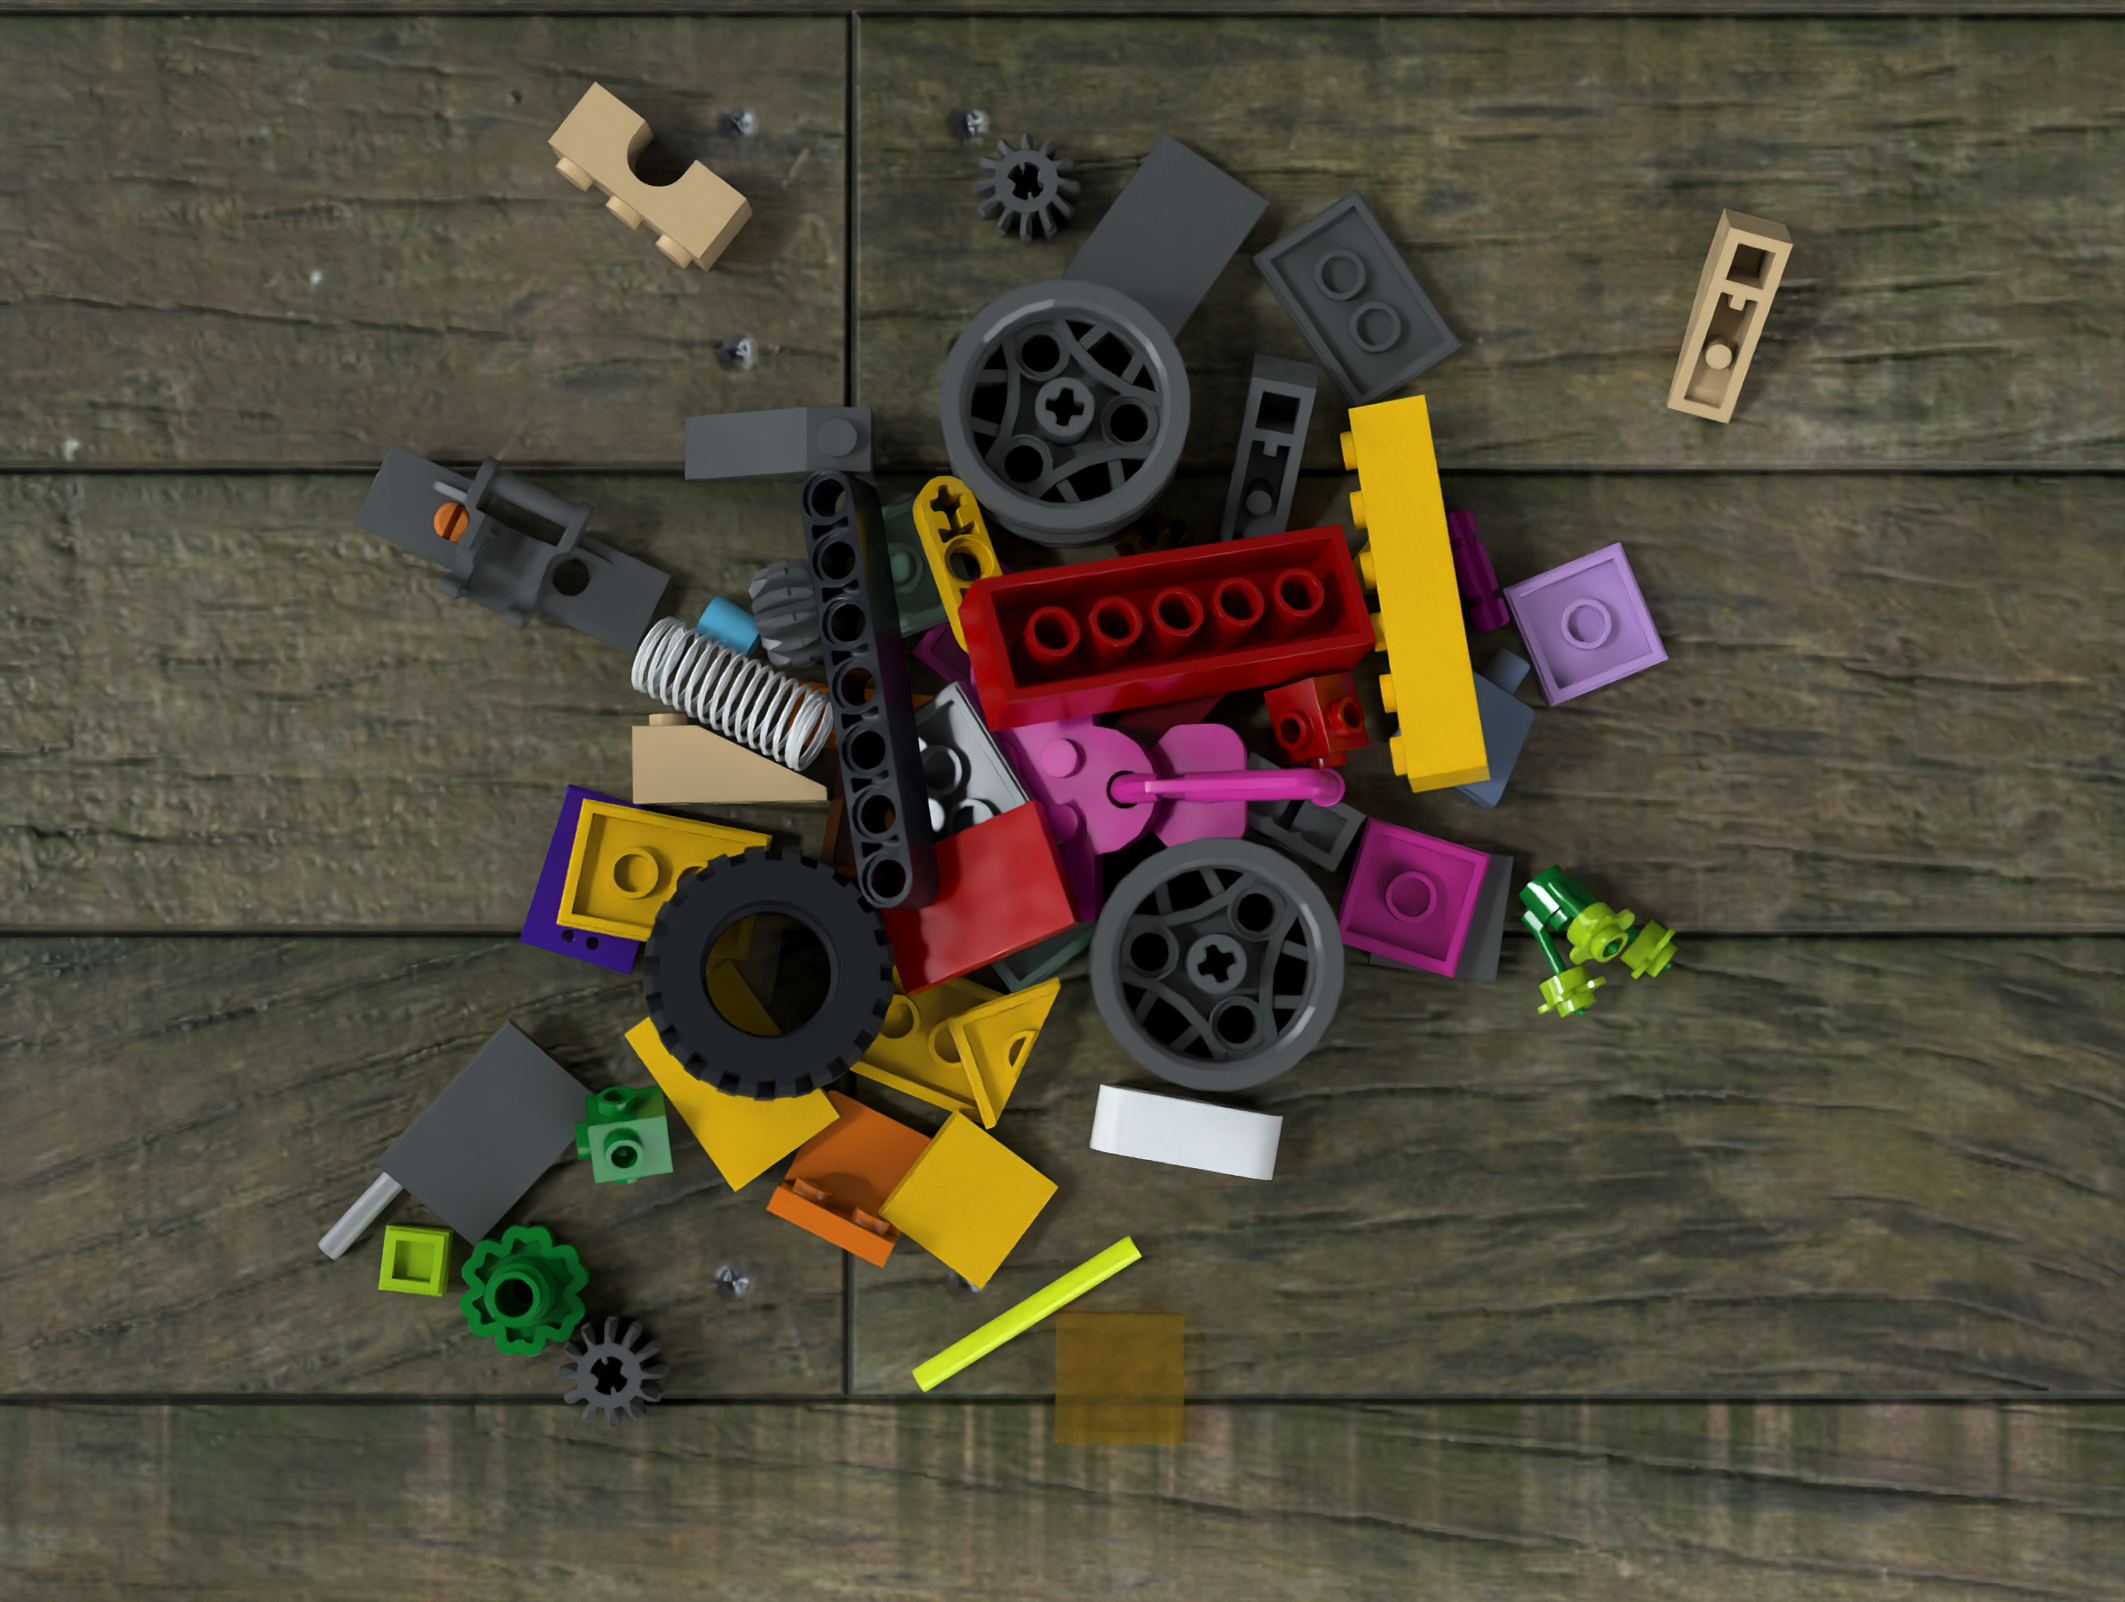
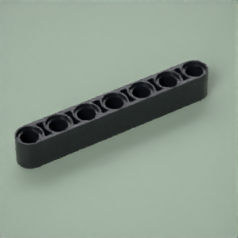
M824 468L812 473L804 482L800 492V508L859 885L863 896L871 904L879 908L920 910L928 906L935 899L939 890L940 874L881 502L877 490L870 483L832 468ZM845 491V503L843 508L836 514V501L840 494ZM854 552L855 565L851 573L846 576L845 564L849 556ZM864 614L865 628L861 636L856 639L855 625L857 620ZM874 676L875 692L873 697L866 702L865 687L867 682ZM883 739L886 746L883 761L877 766L874 759L877 744ZM893 802L896 809V818L893 825L887 830L884 816L887 807ZM903 866L906 873V884L904 889L898 894L894 886V880L898 869Z

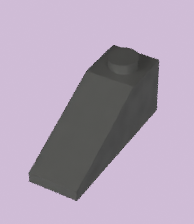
M1255 353L1218 542L1284 533L1286 531L1317 389V365Z
M799 407L685 417V481L805 482L812 473L820 469L832 468L865 482L875 483L876 420L871 407Z

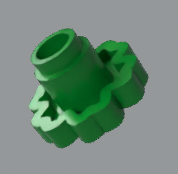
M517 1223L505 1231L502 1240L494 1237L482 1240L477 1244L472 1257L465 1262L461 1270L465 1282L472 1287L464 1293L459 1302L462 1313L468 1318L471 1332L479 1337H488L495 1334L497 1349L505 1355L520 1353L532 1357L538 1355L546 1348L549 1339L556 1342L566 1341L575 1333L579 1322L587 1315L590 1308L588 1300L580 1291L590 1282L592 1274L587 1263L583 1261L580 1247L572 1242H564L557 1245L554 1230L548 1225L531 1226L525 1223ZM519 1279L525 1281L531 1287L533 1299H527L519 1293Z

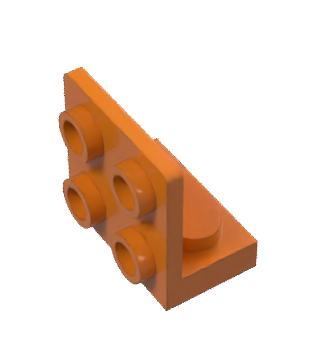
M832 1089L827 1095L842 1116L800 1146L784 1180L777 1186L766 1210L883 1268L901 1230L884 1219L878 1213V1210L933 1138Z

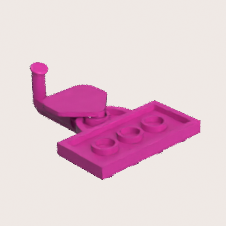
M971 666V693L984 713ZM1101 713L995 731L1036 800L1043 803L1051 827L1060 842L1064 844L1058 850L1083 921H1099L1103 909V856L1128 850L1143 839L1149 830L1167 847L1202 838L1243 840L1248 827V801L1310 799L1318 806L1328 807L1338 803L1345 791V784L1341 775L1329 768L1318 770L1311 768L1247 770V750L1243 739L1235 730L1221 724L1176 725L1169 729L1150 751L1145 744L1125 731L1101 727ZM1120 804H1126L1129 808L1126 809Z

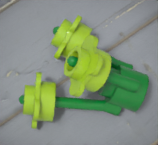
M1558 864L1540 873L1519 895V898L1529 908V911L1521 917V920L1534 934L1554 974V977L1539 985L1547 1002L1537 1008L1540 1015L1556 1008L1561 1018L1572 1014L1576 1016L1584 1015L1585 1008L1596 1003L1592 992L1599 986L1607 983L1605 976L1593 980L1586 965L1579 964L1593 958L1599 962H1606L1615 957L1623 949L1627 941L1630 945L1619 959L1634 970L1631 976L1636 980L1644 970L1654 978L1662 968L1669 969L1672 967L1671 957L1678 950V947L1669 940L1677 931L1670 926L1666 931L1651 919L1639 933L1631 926L1635 915L1629 909H1624L1616 914L1606 903L1600 902L1590 894L1576 877L1570 879ZM1549 925H1552L1557 932L1569 927L1567 939L1575 946L1569 958L1574 964L1579 966L1567 970L1547 929Z

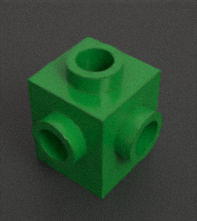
M615 1086L607 1088L599 1094L585 1096L586 1121L574 1122L579 1161L592 1159L595 1184L610 1181L617 1184H629L637 1182L645 1176L673 1172L663 1090L660 1086L633 1089L628 1086Z

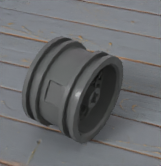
M1050 279L1018 287L994 300L966 325L949 353L940 384L939 418L953 475L955 478L963 481L964 485L973 493L981 515L991 525L1016 540L1043 548L1080 549L1116 538L1125 532L1127 527H1129V523H1135L1141 517L1147 516L1159 504L1174 479L1190 423V387L1183 359L1168 331L1143 305L1114 288L1086 280ZM1075 337H1080L1081 339L1076 341ZM1033 345H1049L1058 353L1059 361L1049 371L1036 372L1028 368L1024 363L1023 356L1025 352ZM1104 345L1122 355L1129 362L1121 378L1101 367L1092 357ZM1004 360L1006 369H993ZM1141 376L1148 389L1136 386ZM1007 392V404L1001 425L973 417V407L977 393ZM1061 410L1073 411V416L1069 420V426L1056 424ZM1122 413L1136 414L1143 419L1147 427L1146 434L1135 442L1121 441L1112 433L1110 428L1112 420ZM975 440L992 445L984 459L976 447ZM1020 453H1030L1036 456L1043 466L1040 476L1029 483H1018L1012 480L1006 472V466L1012 457ZM1123 468H1141L1125 482ZM1107 471L1111 492L1102 497L1081 502L1071 484L1085 476ZM1055 493L1061 503L1046 502Z
M1202 838L1172 845L1139 862L1115 884L1104 902L1099 921H1096L1090 940L1089 976L1095 1003L1111 1033L1136 1062L1164 1080L1196 1090L1232 1091L1262 1084L1291 1069L1317 1045L1334 1017L1343 988L1344 948L1337 919L1324 894L1298 865L1270 848L1245 840ZM1213 869L1229 870L1240 875L1224 889ZM1196 871L1210 898L1191 908L1172 912L1167 881L1182 873ZM1153 892L1157 915L1134 914L1141 902ZM1252 893L1265 897L1270 903L1272 910L1269 923L1258 931L1247 930L1241 925L1237 917V907L1240 901ZM1294 922L1298 928L1302 945L1284 939ZM1153 932L1164 940L1167 946V956L1159 967L1153 970H1143L1134 964L1131 958V946L1139 935ZM1209 945L1214 951L1226 953L1228 961L1219 966L1221 976L1217 979L1210 973L1198 971L1197 964L1206 959L1204 948ZM1279 953L1303 960L1302 980L1297 994H1273V972ZM1122 982L1144 988L1133 1009L1125 996ZM1158 997L1174 1006L1189 1022L1166 1043L1151 1034L1142 1024ZM1241 1005L1246 1007L1252 1015V1030L1241 1041L1232 1042L1225 1040L1218 1029L1219 1016L1228 1007ZM1272 1009H1290L1283 1021L1276 1027ZM1200 1036L1210 1055L1194 1054L1184 1051V1049Z

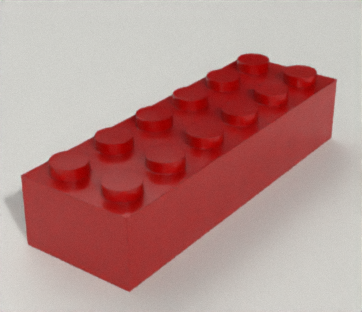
M1341 524L974 579L957 610L989 732L1352 671L1377 643Z

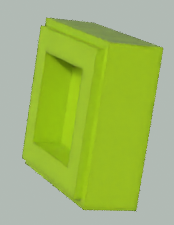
M395 1223L386 1225L378 1289L440 1297L447 1294L454 1230Z

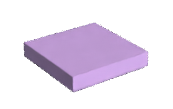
M1620 542L1500 591L1547 708L1669 659Z

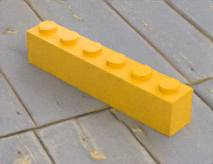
M1425 395L1350 408L1348 412L1352 431L1340 433V440L1346 471L1358 469L1361 491L1350 492V501L1356 530L1368 528L1371 551L1359 553L1365 589L1366 591L1378 590L1381 612L1371 613L1369 617L1377 643L1374 645L1375 651H1388L1391 669L1390 674L1379 675L1385 713L1398 712L1401 736L1389 738L1395 775L1408 774L1413 793L1491 780Z

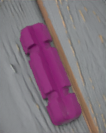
M1461 509L1447 514L1446 520L1450 543L1453 549L1455 573L1465 601L1471 600L1473 605L1469 613L1474 627L1479 633L1500 628L1509 622L1510 616L1503 597L1497 598L1495 591L1500 587L1483 540L1477 541L1475 536L1479 532V528L1474 514L1470 509Z

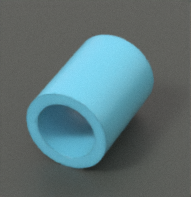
M720 594L711 601L696 627L700 635H710L712 642L723 641L724 650L728 647H735L737 656L741 653H747L748 658H750L761 642L759 630L756 628L755 616Z

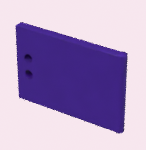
M569 784L565 790V801L519 941L631 975L641 941L556 924L583 798L670 816L675 815Z

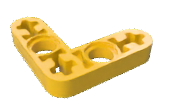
M938 476L929 480L916 497L912 508L913 520L954 636L960 647L968 653L957 610L973 581L961 580L953 574L949 564L950 555L963 552L976 559L981 572L979 579L1001 576L1003 574L975 496L960 479L952 476ZM938 497H940L944 505H954L957 509L950 518V523L944 511L934 512L931 508ZM952 530L954 538L943 543L944 538Z

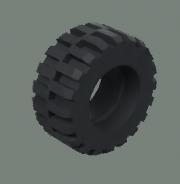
M765 845L745 847L743 854L728 857L725 853L709 860L706 868L695 875L691 872L677 885V891L668 902L664 901L655 917V924L650 937L647 938L643 976L645 998L651 1022H653L658 1032L661 1043L670 1056L673 1055L692 1077L698 1081L702 1080L717 1088L716 1091L735 1097V1095L754 1098V1101H774V1099L792 1097L793 1099L810 1094L826 1084H831L859 1061L877 1038L885 1023L884 1019L888 1008L893 1001L896 984L893 983V967L896 965L894 944H889L885 932L888 925L880 908L874 909L863 896L859 881L856 878L849 881L837 871L839 865L823 856L820 861L803 856V849L784 846L783 851H765ZM759 914L784 915L804 924L822 943L830 964V986L821 1009L802 1027L780 1035L753 1034L733 1025L715 1006L707 985V963L719 937L736 922Z

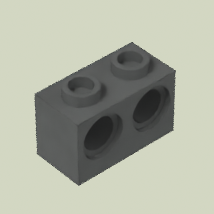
M1253 752L1247 755V770L1282 769ZM1310 799L1248 801L1247 829L1322 871L1329 873L1335 871L1365 815L1341 801L1328 807L1318 806Z

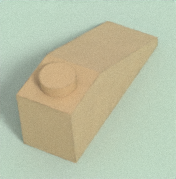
M1724 208L1703 267L1666 403L1668 408L1729 423L1793 246L1785 224Z
M687 714L649 715V726H632L633 804L663 806L831 802V789L697 725H688Z

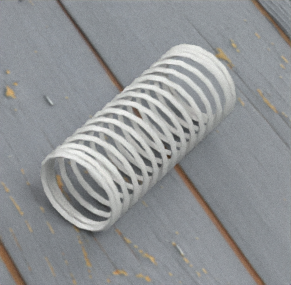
M668 616L660 620L650 630L642 642L634 661L631 681L635 690H639L640 693L649 692L651 698L662 699L664 705H674L676 711H686L688 717H699L702 724L711 723L713 730H724L726 736H736L740 743L749 742L751 749L757 750L761 748L763 755H774L776 761H786L788 767L794 768L795 771L804 770L814 761L823 748L834 724L829 694H823L820 690L811 694L809 684L799 687L797 678H791L786 681L785 672H778L774 675L772 666L767 665L761 668V663L758 659L749 662L747 653H741L737 656L735 647H728L724 650L723 641L718 640L712 643L710 635L705 634L700 637L699 631L696 628L687 631L686 623L675 619V617ZM672 626L663 637L650 665L648 680L642 684L643 673L653 648L664 632ZM694 634V643L682 660L674 682L666 689L667 678L681 657L686 640ZM669 639H670V642H669L668 648H667V650H666V652H665V654H664V657H663L661 663L659 664V666H658L657 669H656V666H657V664H658V661H659V659H660V656H661V654H662V652H663L665 646L667 645V643H668V641H669ZM706 640V650L694 667L687 687L678 695L680 683L690 669L699 645ZM718 646V657L709 669L700 692L691 701L693 687L705 670L711 652ZM731 653L730 664L720 678L713 697L703 707L706 692L714 682L723 659L727 654ZM744 659L742 671L735 680L726 702L716 713L718 700L729 683L735 666L740 660ZM756 665L754 678L745 691L738 709L728 719L731 704L737 697L747 673ZM768 671L767 683L760 693L753 711L741 725L744 710L751 700L759 680ZM781 678L779 690L769 706L765 718L753 731L757 715L765 703L771 687L776 680ZM793 684L791 697L778 723L766 737L769 723L780 704L783 694ZM659 686L660 694L654 692V689L658 688ZM806 690L804 702L792 727L779 742L783 726L792 711L794 703L801 693ZM671 692L672 700L666 698ZM685 698V706L679 705L678 702ZM697 704V712H692L690 708ZM825 706V712L817 733L805 753L798 760L801 747L811 734ZM710 709V718H704L703 714ZM722 716V724H716V720ZM735 721V730L730 731L728 726ZM748 727L747 737H741L740 733ZM760 733V743H754L753 739ZM773 739L772 749H766L765 745ZM786 745L785 755L779 756L778 751Z

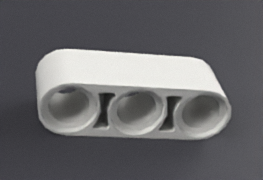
M1100 1084L1089 1147L1129 1157L1248 1178L1272 1180L1283 1116L1255 1109L1125 1086Z

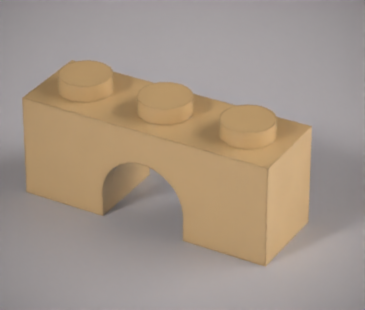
M594 82L548 141L558 158L561 159L555 168L581 190L586 191L593 184L610 197V200L605 205L606 208L630 228L636 230L642 222L658 234L660 238L655 245L675 263L686 268L693 261L707 272L752 216L753 212L747 198L698 160H695L686 173L673 184L657 187L641 182L636 176L637 162L654 136L646 120L597 82Z

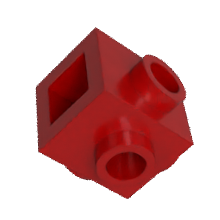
M1351 671L1309 678L1264 692L1272 725L1273 739L1278 748L1282 767L1308 761L1309 768L1331 769L1348 764L1346 751L1370 745L1365 727L1364 711L1358 700Z

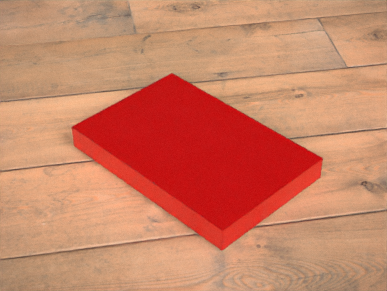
M1031 800L936 842L935 848L940 883L935 899L928 906L920 910L880 908L888 925L885 929L889 944H894L896 968L904 993L908 995H917L1084 924L1043 803L1036 800ZM903 866L898 869L894 880V886L898 894H900L906 884V873Z

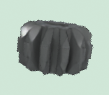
M1026 132L1021 135V150L1014 152L1008 141L1000 139L996 143V149L1001 161L985 156L980 158L978 162L979 170L987 178L974 181L972 189L974 196L987 199L978 208L981 220L989 221L1000 217L996 226V235L998 237L1006 238L1014 226L1020 227L1021 243L1029 245L1033 239L1032 227L1039 225L1043 234L1048 239H1052L1057 235L1056 224L1052 216L1062 221H1071L1073 219L1075 209L1066 200L1080 196V182L1067 178L1075 169V162L1072 157H1062L1053 161L1057 151L1056 141L1048 139L1038 152L1033 150L1032 135ZM1025 178L1036 180L1039 196L1033 198L1031 192H1028V200L1017 198L1015 182L1020 180L1022 186H1025Z
M787 559L769 564V568L755 571L749 589L753 603L751 608L755 615L756 628L759 630L762 646L767 650L769 660L782 670L795 667L803 669L817 665L818 661L824 660L809 563L805 559L791 562Z
M612 1314L606 1319L604 1333L596 1323L589 1321L581 1327L585 1343L580 1340L570 1339L565 1344L563 1351L576 1363L562 1365L558 1369V1378L566 1381H577L578 1385L572 1387L564 1395V1399L567 1404H572L584 1396L589 1401V1404L584 1409L582 1418L587 1422H591L600 1412L601 1408H605L606 1422L609 1427H618L621 1423L623 1408L631 1418L639 1421L647 1413L643 1399L650 1402H659L664 1395V1390L652 1379L667 1376L670 1372V1364L664 1361H650V1357L655 1355L664 1346V1343L659 1337L650 1340L645 1345L638 1340L645 1330L646 1325L643 1321L636 1320L628 1329L627 1334H622L621 1318L618 1314ZM613 1357L623 1362L620 1373L624 1377H621L615 1384L605 1379L608 1371L605 1365Z

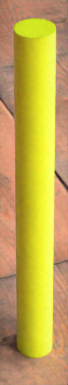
M1129 1235L916 1367L912 1370V1373L917 1383L924 1392H927L1140 1259L1142 1255Z

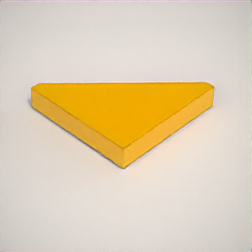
M1058 976L946 1017L986 1130L996 1126L1060 990L1061 983Z

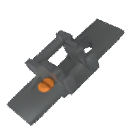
M392 443L354 522L355 525L451 570L448 576L442 578L438 591L456 600L464 597L502 615L504 623L523 630L529 625L536 611L634 656L672 576L585 535L584 533L590 523L595 506L581 501L579 506L500 469L501 462L490 456L483 462L474 481H471ZM495 494L567 528L558 546H552L541 540L538 541L485 514L493 495ZM568 560H576L585 564L590 576L586 589L575 596L561 594L554 585L553 577L555 570L560 564Z

